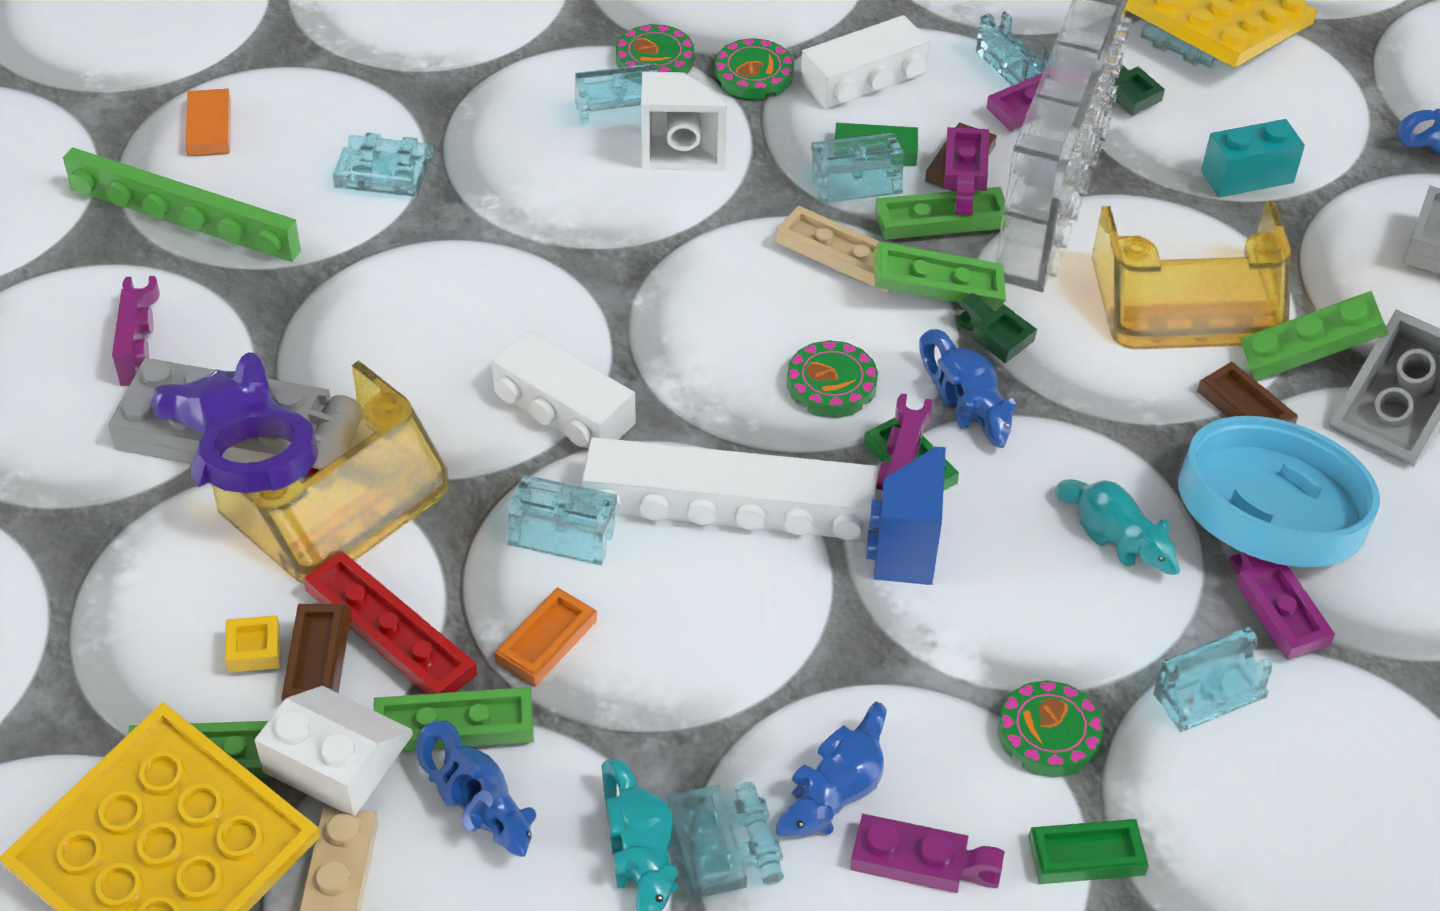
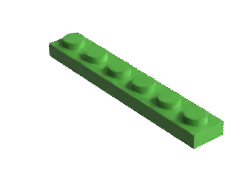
M74 147L62 157L71 190L81 194L90 195L114 203L117 206L126 207L156 219L172 222L187 227L190 230L199 231L229 243H235L293 262L301 252L296 219Z

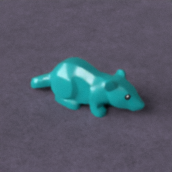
M1067 479L1057 484L1055 487L1057 499L1078 504L1080 524L1085 532L1099 546L1108 544V541L1116 544L1118 557L1122 564L1125 566L1134 565L1136 562L1134 553H1139L1145 563L1160 569L1165 574L1177 575L1180 573L1175 547L1168 536L1170 528L1168 520H1160L1158 523L1153 524L1152 521L1144 516L1134 499L1123 487L1107 480L1088 485L1079 480Z
M611 758L603 762L601 770L612 854H614L617 888H625L628 880H632L636 884V911H662L671 893L675 892L678 888L677 882L674 881L678 876V869L674 864H669L668 857L673 833L672 814L666 802L660 796L637 785L630 768L624 761ZM617 784H618L619 793H620V795H619L618 797H617Z

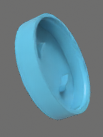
M1227 417L1202 427L1192 438L1178 479L1179 492L1184 505L1195 520L1208 532L1243 553L1286 566L1324 567L1351 558L1362 548L1380 506V494L1375 480L1367 468L1353 454L1316 431L1295 423L1269 417Z

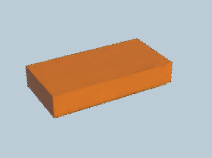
M229 88L188 91L185 143L187 155L230 153L231 97Z
M557 587L494 652L495 663L533 687H536L597 622V610Z

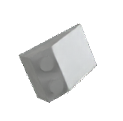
M1396 309L1386 325L1388 334L1379 337L1331 419L1329 427L1416 466L1440 433V328Z

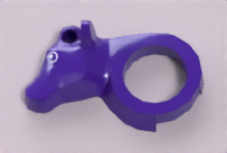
M248 352L243 355L236 366V371L215 369L209 374L189 383L166 384L154 389L152 408L157 418L178 421L204 434L190 465L191 476L198 487L210 483L224 491L247 494L268 490L273 492L287 487L305 476L317 461L318 448L312 424L301 414L288 407L278 405L273 400L272 390L266 378L264 367L260 358L255 353ZM271 436L283 438L291 442L287 449L275 457L259 462L241 463L229 461L221 457L233 445L250 438Z

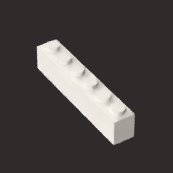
M591 437L582 480L584 512L602 515H623L650 520L662 519L691 522L699 525L710 524L739 527L747 530L759 529L788 532L795 535L807 534L837 537L844 540L856 539L867 541L868 530H872V528H869L872 498H875L878 466Z

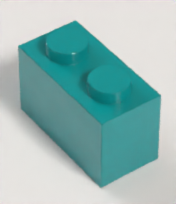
M1287 119L1212 132L1209 136L1201 172L1218 198L1292 184L1295 182L1305 144Z

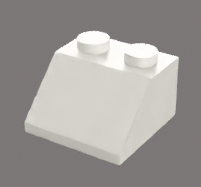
M642 72V169L725 170L727 100L686 73Z
M320 686L286 698L255 738V744L264 773L343 813L356 816L410 740L413 732L412 729L331 689Z

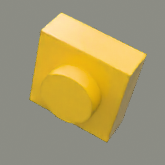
M278 615L226 619L225 663L228 673L280 668V624Z

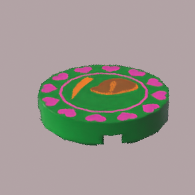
M659 24L638 26L625 32L617 41L616 65L624 70L626 77L638 83H642V72H682L688 74L694 66V44L687 34L671 26Z
M742 39L725 45L717 53L714 63V75L716 81L719 80L721 82V88L727 93L741 99L761 100L766 99V94L775 92L776 96L783 93L792 84L794 61L791 53L777 43L765 39Z
M832 340L815 342L798 350L789 361L787 388L791 398L797 404L800 401L808 406L807 411L813 414L834 418L848 416L862 410L863 404L869 400L871 402L875 397L878 370L874 360L859 347L847 342Z
M1045 680L1030 682L1012 691L1002 705L998 735L1004 751L1010 758L1013 754L1017 760L1021 761V767L1034 774L1058 777L1075 774L1082 770L1087 762L1095 758L1102 742L1104 723L1098 707L1085 693L1066 683Z

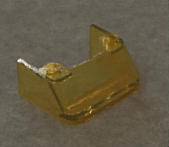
M1266 201L1258 232L1252 234L1246 240L1244 247L1245 257L1160 260L1157 247L1142 236H1118L1111 206H1102L1091 258L1110 333L1114 341L1128 349L1242 346L1240 338L1289 321L1290 245L1275 201Z
M359 360L351 365L356 399L363 408L362 419L366 426L374 432L372 435L302 483L297 480L289 486L273 492L268 490L248 494L224 491L212 485L218 513L290 576L304 584L303 578L341 550L356 561L443 498L449 489L447 466L409 400Z

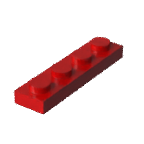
M342 550L303 578L305 591L320 604H347L352 610L349 628L425 694L457 692L477 676L476 662Z

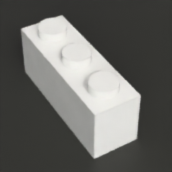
M905 15L802 50L800 82L824 109H828L925 74L927 72L930 41Z
M530 330L524 332L492 360L494 392L504 402L513 403L531 414L539 423L549 425L561 432L579 447L589 449L591 437L619 440L636 424L634 391Z

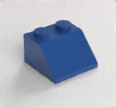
M936 446L886 477L883 483L882 499L872 498L869 528H875L878 531L868 530L866 559L875 560L874 580L933 585L942 526L946 447Z

